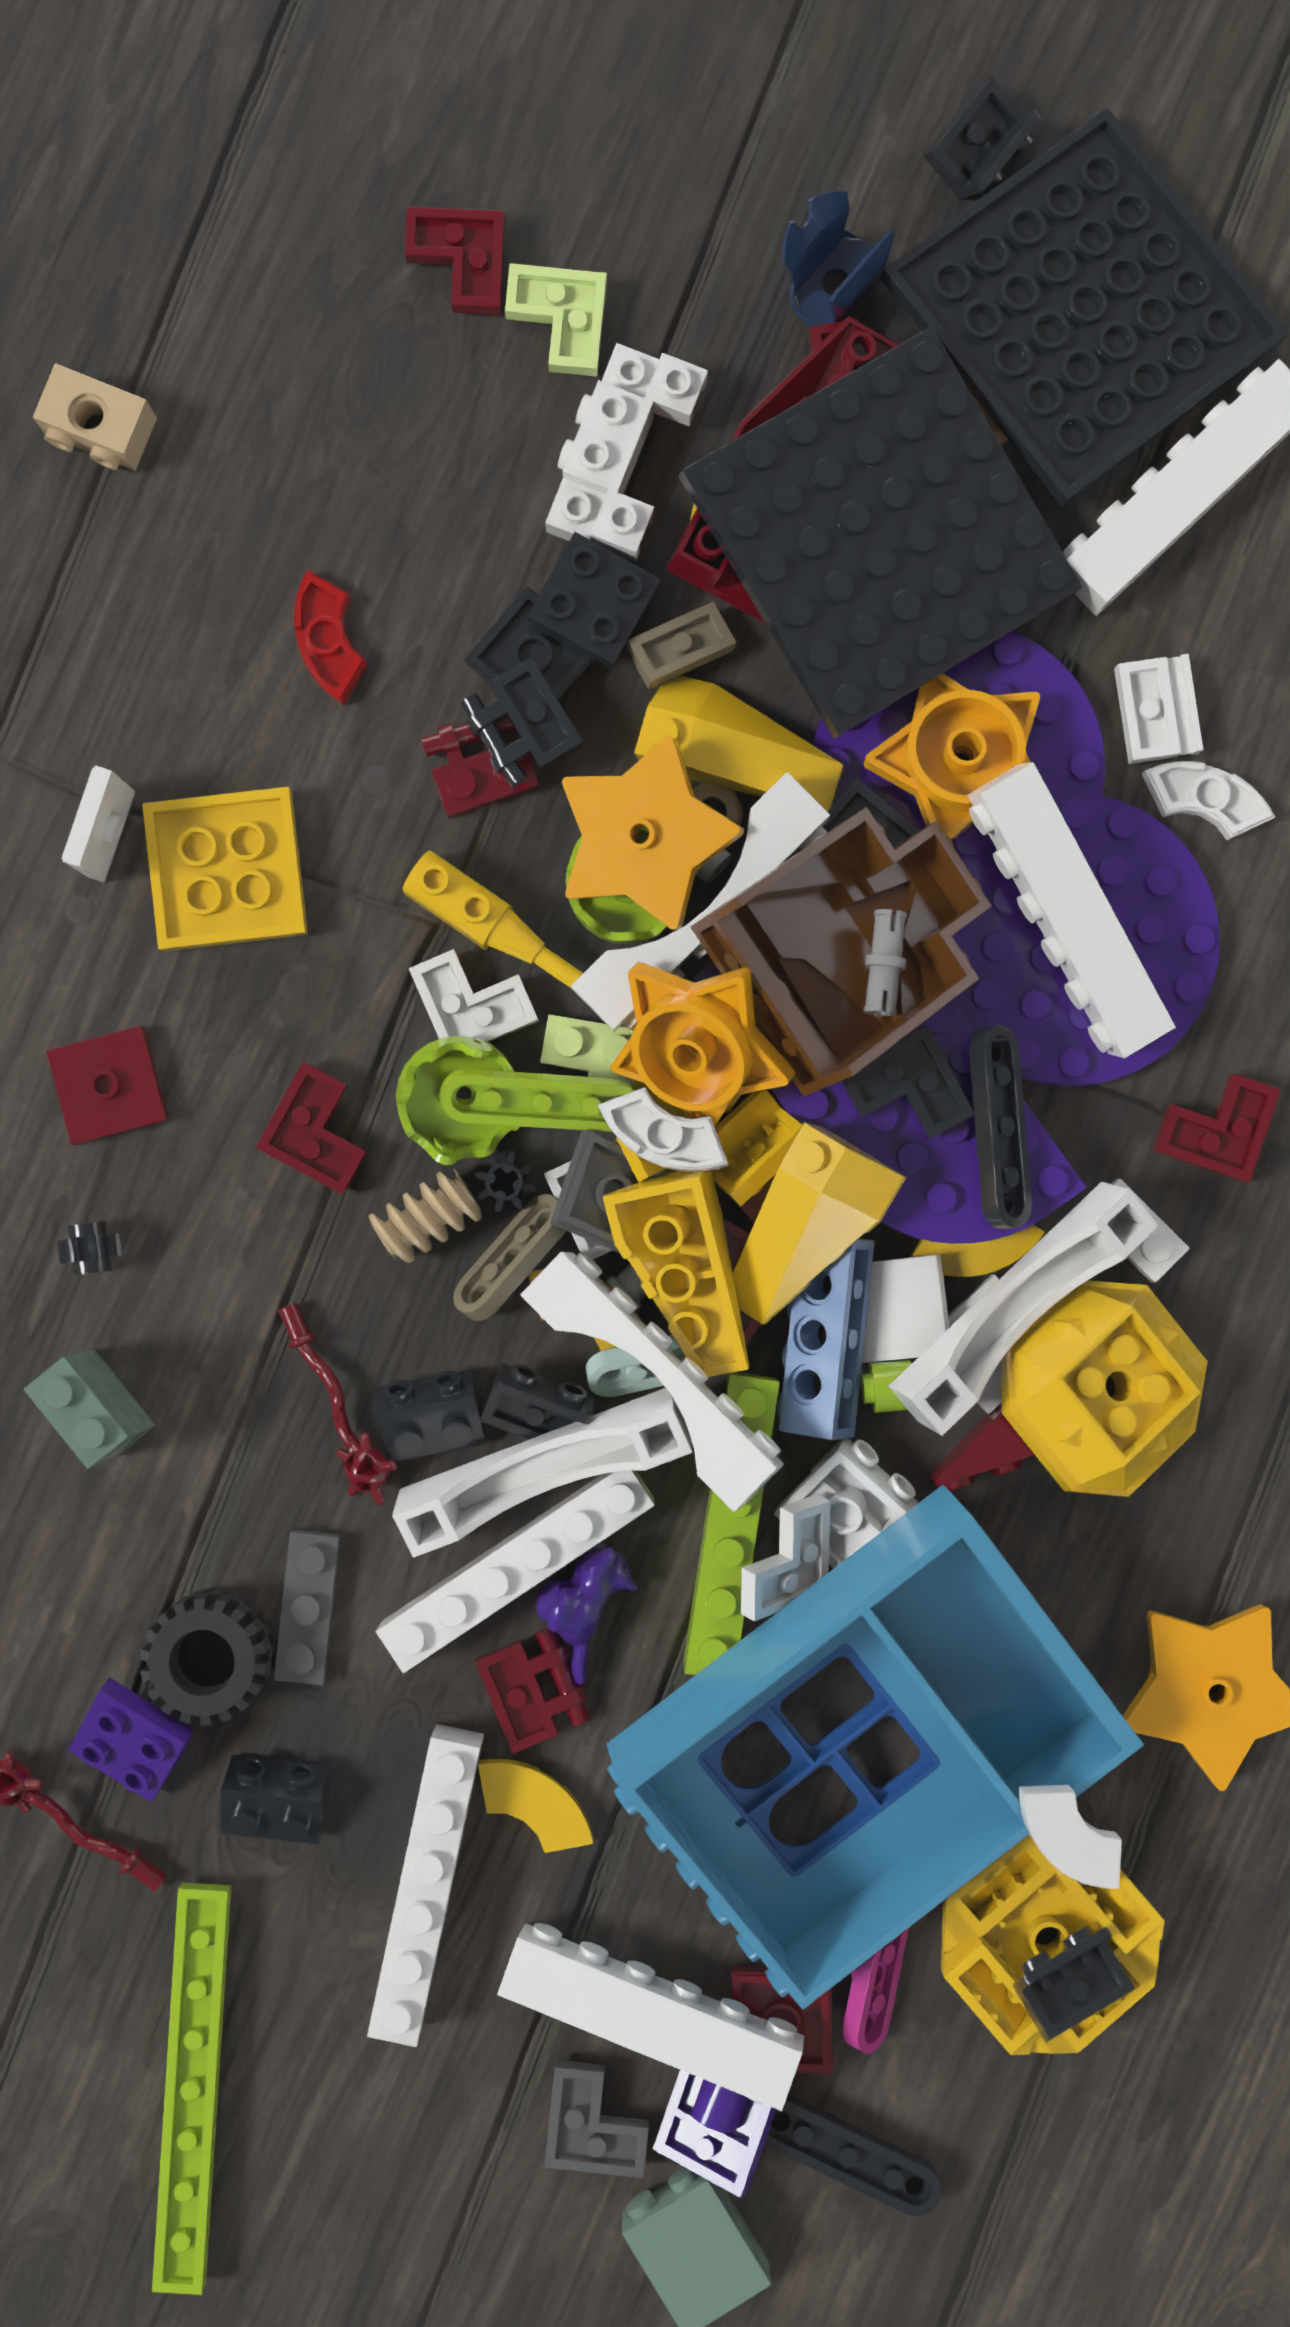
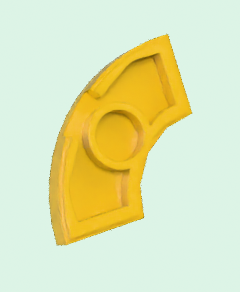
M1031 1225L1012 1235L978 1243L947 1244L921 1239L910 1257L941 1254L943 1275L956 1277L984 1275L1000 1270L1019 1260L1036 1245L1045 1232L1035 1225Z
M510 1759L479 1760L478 1768L487 1814H508L524 1821L538 1835L545 1853L594 1844V1837L588 1818L578 1800L566 1786L561 1785L554 1778L540 1771L538 1767L525 1762Z

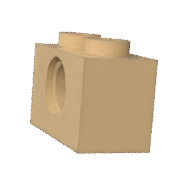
M56 363L33 415V419L45 433L44 439L53 446L67 452H72L73 448L76 447L89 452L90 458L104 467L117 470L118 466L122 465L136 471L157 420L146 399ZM95 415H103V420L99 426L94 429H84L85 423L89 418Z

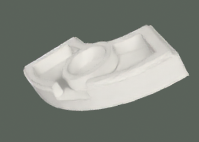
M1192 761L1171 762L1155 766L1142 773L1162 817L1179 813L1200 816L1214 824L1226 840H1230L1275 818L1270 806L1248 782L1236 774L1231 775L1218 768L1207 766L1205 763Z
M645 1087L598 1105L604 1119L618 1139L632 1152L650 1163L663 1168L685 1172L709 1171L729 1166L710 1116L696 1119L673 1116L655 1104Z
M1069 1785L1019 1787L1020 1807L1025 1826L1031 1838L1048 1861L1059 1871L1081 1883L1094 1887L1119 1889L1122 1839L1117 1833L1096 1829L1085 1822L1077 1810L1075 1792Z

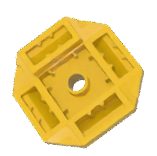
M1087 1280L1040 1316L1019 1337L999 1362L1001 1364L1000 1391L1002 1414L1064 1491L1129 1497L1195 1433L1208 1361L1147 1285ZM1109 1376L1115 1385V1392L1112 1398L1106 1390V1381Z
M1029 1834L943 1901L941 1971L948 1983L1010 2055H1030L1031 2052L1049 2054L1079 2053L1155 1987L1160 1940H1162L1165 1921L1121 1869L1119 1889L1094 1887L1068 1877L1052 1865L1039 1850ZM1086 1926H1089L1093 1934L1107 1927L1112 1934L1107 1943L1135 1987V1990L1045 2043L1012 1986L1024 1975L1020 1966L1043 1951H1047L1051 1959L1067 1949L1062 1941ZM1046 1927L1058 1929L1056 1937L1047 1944L1035 1942L1037 1934Z

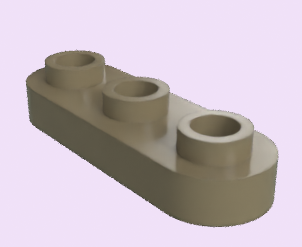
M542 1194L530 1200L462 1277L455 1288L453 1296L454 1305L460 1312L474 1321H482L491 1317L565 1234L566 1230L550 1224L558 1199L550 1194Z

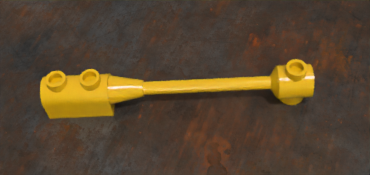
M431 850L427 851L419 859L408 875L402 889L408 898L487 951L490 946L529 964L535 963L570 988L583 974V972L546 948L545 943L521 920L510 904ZM736 1095L725 1111L727 1114L741 1095Z

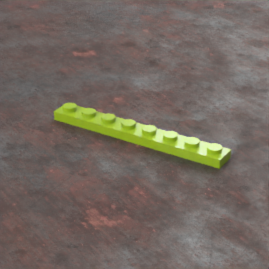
M182 1882L178 1888L152 2292L202 2295L206 2286L232 1885Z

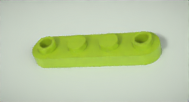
M460 1069L448 1075L443 1081L440 1097L446 1114L453 1120L461 1123L571 1130L589 1129L591 1131L613 1132L604 1119L598 1105L605 1103L612 1096L621 1097L636 1090L630 1083L614 1078ZM465 1086L475 1090L472 1097L468 1099H461L456 1095L457 1091Z

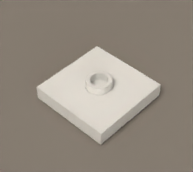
M96 765L92 768L62 855L63 862L88 878L105 883L136 792L113 771Z

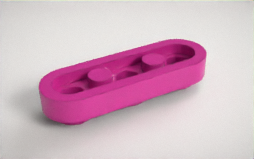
M909 1928L852 1971V1983L847 2008L842 2017L843 2038L848 2045L865 2054L876 2051L888 2033Z

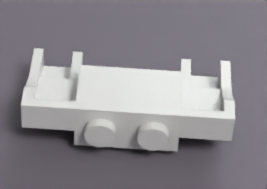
M616 343L602 381L598 380L592 396L585 394L582 398L576 415V423L580 424V428L575 440L567 439L562 448L558 468L563 470V479L545 522L547 533L570 541L574 532H577L615 554L637 561L640 554V544L648 525H651L654 518V506L624 495V492L653 422V413L690 427L695 404L701 390L704 391L707 384L708 370L662 353L660 359Z

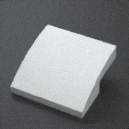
M941 1254L872 1262L862 1363L917 1358L950 1327Z

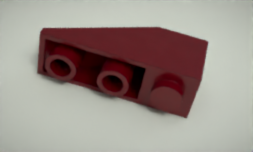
M1000 1403L992 1412L987 1413L929 1473V1476L937 1487L945 1485L949 1491L973 1484L975 1482L973 1475L991 1469L994 1475L1015 1471L1022 1467L1020 1460L1035 1454L1003 1416Z

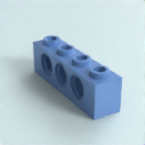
M858 1238L845 1250L846 1253L835 1263H830L809 1282V1286L787 1305L790 1325L788 1342L785 1344L782 1353L785 1374L783 1391L780 1393L777 1402V1412L780 1417L779 1431L828 1440L854 1438L875 1240ZM827 1275L832 1283L828 1296L823 1288L824 1279ZM822 1324L826 1329L824 1345L820 1343L818 1331ZM816 1373L821 1380L819 1394L816 1393L813 1386Z

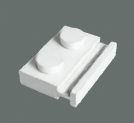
M1182 654L1180 657L1173 658L1161 657L1120 663L1114 668L1129 764L1176 758L1187 754L1196 755L1203 751L1189 654Z

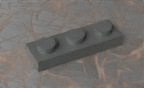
M295 1529L290 1532L274 1673L275 1681L324 1685L326 1682L342 1534Z

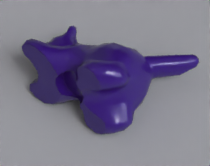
M604 1540L578 1556L574 1574L570 1580L556 1581L551 1579L540 1589L537 1597L536 1608L538 1616L547 1621L551 1632L558 1633L566 1643L573 1646L571 1669L577 1684H584L586 1681L590 1639L599 1625L603 1607L609 1596L621 1589L635 1591L638 1587L630 1576L631 1573L626 1563L625 1555L615 1552L610 1547L605 1549L606 1542Z

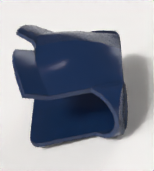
M828 191L815 195L808 200V219L803 226H798L794 221H789L783 240L782 262L790 275L789 295L791 306L796 315L809 326L844 321L877 282L881 280L880 276L885 268L895 236V232L890 229L872 247L854 233L844 229L850 211L847 191ZM834 272L846 275L847 278L832 296L825 292L822 282L827 275Z

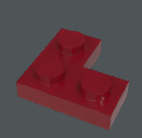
M407 207L405 233L406 263L453 265L451 295L453 313L501 315L505 237L504 211Z
M304 1061L255 1147L342 1195H345L368 1153L325 1129L345 1094L348 1085Z
M1230 1074L1215 1118L1173 1104L1167 1105L1152 1152L1243 1183H1250L1281 1089L1237 1074Z

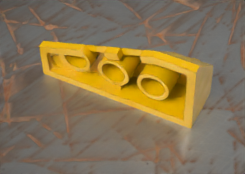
M678 676L662 683L650 701L634 752L638 760L643 758L665 737L670 736L675 738L679 744L689 780L762 797L788 772L826 811L833 806L844 768L843 764L718 685Z
M804 1123L777 1170L733 1272L739 1310L761 1324L768 1323L809 1286V1282L830 1263H835L846 1253L845 1250L865 1232H870L882 1221L906 1177L826 1128Z
M674 1171L664 1173L605 1194L603 1201L615 1246L623 1259H628L642 1281L641 1287L648 1298H653L669 1324L668 1329L686 1358L696 1363L708 1377L748 1370L750 1366L722 1211L712 1171Z

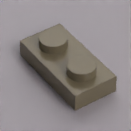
M713 601L629 639L626 650L649 690L734 651L737 642Z

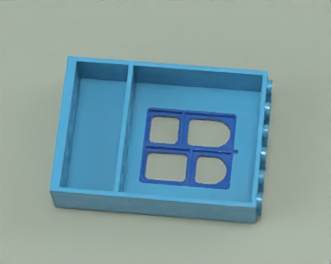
M942 1485L606 1745L612 1762L607 1769L618 1785L614 1792L622 1806L631 1816L639 1812L648 1822L645 1830L655 1846L662 1853L670 1849L679 1861L675 1865L682 1878L693 1890L701 1886L709 1896L706 1899V1903L721 1925L725 1926L730 1922L739 1932L736 1935V1939L752 1962L760 1958L769 1968L765 1971L766 1976L782 1998L790 1994L798 2005L804 2009L1029 1835L1021 1813L1019 1787L1069 1785L1075 1792V1796L1078 1797L1144 1744L973 1516ZM842 1656L847 1657L873 1689L874 1697L867 1705L819 1742L814 1744L808 1743L781 1711V1701L833 1660ZM891 1716L898 1721L919 1748L920 1756L913 1764L882 1787H875L848 1755L847 1748L851 1742L882 1718ZM755 1721H762L789 1752L791 1761L783 1770L759 1786L742 1787L735 1785L725 1777L721 1769V1756L724 1748L733 1737ZM823 1765L831 1766L856 1796L857 1806L816 1839L806 1844L792 1846L780 1842L773 1836L769 1828V1815L773 1805L781 1796Z

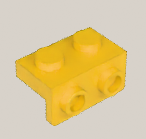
M767 1090L752 1092L715 1127L729 1166L711 1170L713 1180L740 1207L752 1196L759 1193L764 1185L777 1173L780 1164L803 1126L783 1110Z

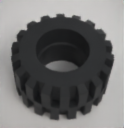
M217 1588L212 1593H207L206 1589L196 1591L191 1596H185L173 1604L149 1628L145 1636L148 1644L141 1649L140 1660L146 1661L147 1666L140 1672L143 1682L151 1680L153 1687L147 1692L151 1699L154 1701L160 1696L166 1702L161 1710L170 1716L177 1710L182 1713L179 1721L188 1724L195 1718H200L201 1725H212L217 1718H221L222 1722L233 1718L239 1710L242 1712L267 1683L266 1680L272 1673L275 1662L271 1661V1657L276 1653V1641L269 1640V1635L273 1629L269 1621L262 1623L258 1617L263 1611L257 1604L252 1608L244 1604L247 1597L240 1593L230 1597L227 1596L228 1589ZM195 1630H209L219 1634L229 1643L234 1654L235 1666L233 1674L228 1679L210 1681L199 1677L191 1670L184 1655V1643L189 1633Z

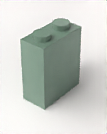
M95 1349L63 1356L23 1389L87 1469L119 1456L156 1426Z
M682 2166L677 2169L668 2179V2183L651 2193V2191L646 2190L634 2196L626 2205L625 2210L622 2211V2235L678 2327H705L771 2286L769 2261L726 2190Z

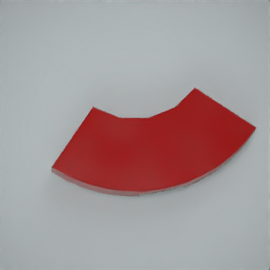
M307 569L298 589L294 607V628L302 659L314 680L331 698L344 706L368 666L367 661L352 648L346 636L345 616L351 602V597L347 592Z

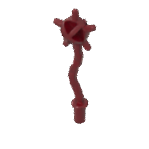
M295 1302L279 1309V1314L291 1338V1342L288 1344L289 1348L298 1347L302 1358L321 1378L328 1389L335 1427L348 1449L347 1451L340 1448L336 1452L337 1457L345 1462L344 1473L350 1481L347 1493L350 1496H355L358 1491L370 1492L376 1504L383 1505L386 1499L381 1487L387 1482L390 1471L397 1468L396 1461H386L383 1453L378 1448L372 1447L370 1433H362L361 1442L353 1433L345 1411V1399L341 1384L331 1368L314 1350L310 1341L316 1338V1334L309 1332L297 1303Z
M8 1752L4 1754L3 1760L0 1761V1805L8 1807L16 1804L23 1813H28L32 1809L31 1803L50 1815L60 1829L74 1843L122 1864L119 1870L121 1875L129 1873L154 1892L158 1889L167 1874L141 1857V1850L139 1848H135L130 1853L120 1845L99 1839L82 1830L72 1820L67 1811L56 1803L54 1799L37 1791L43 1787L42 1780L31 1778V1770L26 1765L15 1760L13 1753Z

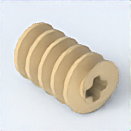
M454 1165L456 1177L454 1180L448 1178L441 1171L436 1174L439 1187L436 1191L424 1182L419 1184L422 1196L420 1201H417L407 1192L404 1193L405 1210L402 1212L391 1203H388L386 1205L388 1215L386 1222L373 1213L369 1215L374 1230L395 1260L397 1255L407 1263L413 1262L415 1260L413 1245L424 1253L432 1250L430 1234L442 1243L447 1241L448 1232L446 1224H449L458 1232L465 1229L464 1213L475 1222L482 1219L481 1209L477 1200Z

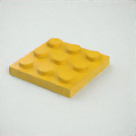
M289 787L142 803L157 943L160 951L308 935L292 790Z

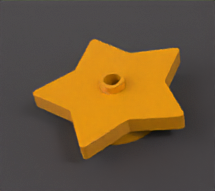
M943 673L919 688L912 721L869 752L865 757L864 767L914 795L926 827L937 821L944 834L953 841L973 824L969 814V809L973 805L968 794L1016 765L1030 763L1026 753V744L1039 704L1040 694L1038 692L989 695L980 691L968 690ZM955 754H965L969 761L961 760Z
M670 736L665 737L622 776L564 777L562 780V785L582 834V841L565 896L570 899L628 896L670 929H681L695 874L702 865L744 834V829L694 797L677 740ZM643 825H646L649 829V838L646 842L639 844L638 832Z
M637 962L628 972L637 1025L632 1036L610 1067L612 1072L645 1083L660 1099L681 1108L689 1119L710 1116L714 1128L736 1095L786 1086L795 1075V1070L755 1026L752 977L749 968H741L696 983L642 962Z
M1258 1604L1210 1626H1203L1150 1610L1147 1612L1151 1656L1149 1676L1122 1716L1135 1733L1182 1743L1211 1783L1218 1790L1225 1791L1255 1739L1290 1727V1689L1273 1670L1271 1611L1266 1606ZM1215 1684H1220L1218 1692L1209 1698L1210 1688Z

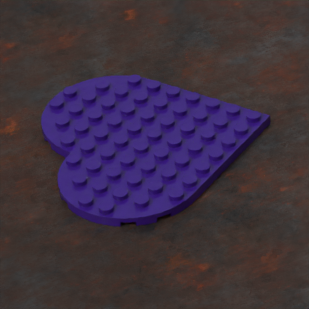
M1012 631L944 672V674L968 690L980 691L989 695L1038 692L1040 694L1039 704L1026 744V753L1030 762H1034L1176 1028L1126 1058L1108 1054L1107 1051L1103 1053L1097 1048L1088 1032V1027L1092 1023L1084 1008L1081 1010L1077 1009L1066 993L1064 985L1069 981L1060 965L1055 967L1049 961L1042 949L1041 941L1045 937L1037 922L1031 923L1019 907L1017 897L1021 893L1013 878H1005L997 867L993 853L998 850L989 834H981L974 823L952 842L955 851L970 874L981 885L982 892L991 904V907L952 935L958 947L968 956L971 967L979 977L976 982L952 1000L975 1032L980 1028L996 1025L1006 1026L1013 1032L1019 1046L1022 1080L1053 1086L1079 1087L1095 1085L1119 1079L1153 1063L1168 1052L1193 1025L1206 1003L1217 970L1220 933L1218 915L1206 877L1196 859L1180 839L1157 819L1142 810L1122 801L1102 796L1105 779V755L1098 720L1091 703L1076 679L1056 657L1030 639ZM919 688L835 739L822 718H820L813 746L844 766L834 803L857 778L919 830L926 827L914 795L864 767V760L869 752L912 721ZM955 754L959 759L969 761L965 754Z

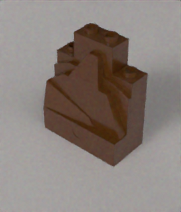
M866 807L760 880L729 899L690 926V928L721 974L746 967L750 969L755 1025L795 1070L792 1080L804 1097L855 1075L979 979L970 965L968 956L958 947L952 935L991 907V904L982 892L981 885L970 874L955 851L953 842L944 834L937 821L893 848L886 837L882 825L873 818ZM877 909H892V914H896L897 910L907 913L902 957L906 959L905 971H900L896 1016H880L879 1012H875L874 1015L864 1013L870 968L865 967L866 955L871 954L875 923L874 911Z

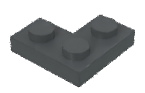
M555 2060L544 2168L644 2178L649 2120L600 2115L605 2065Z

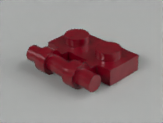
M509 717L497 724L500 732L515 728ZM450 723L438 727L439 733L421 738L427 757L445 751L450 764L431 770L448 819L540 789L530 756L519 762L528 779L515 788L510 787L502 773L497 774L489 762L492 757L489 750L463 759L459 746L481 739L480 736L473 735L466 723L453 727Z
M548 1627L535 1634L542 1649L538 1654L529 1657L523 1640L520 1639L475 1659L476 1666L512 1754L557 1736L559 1729L553 1716L566 1710L573 1726L581 1725L591 1719L584 1702L588 1699L582 1684L575 1682L567 1661L571 1657L565 1642L560 1643L557 1634L551 1632ZM550 1669L559 1692L546 1698L536 1674Z

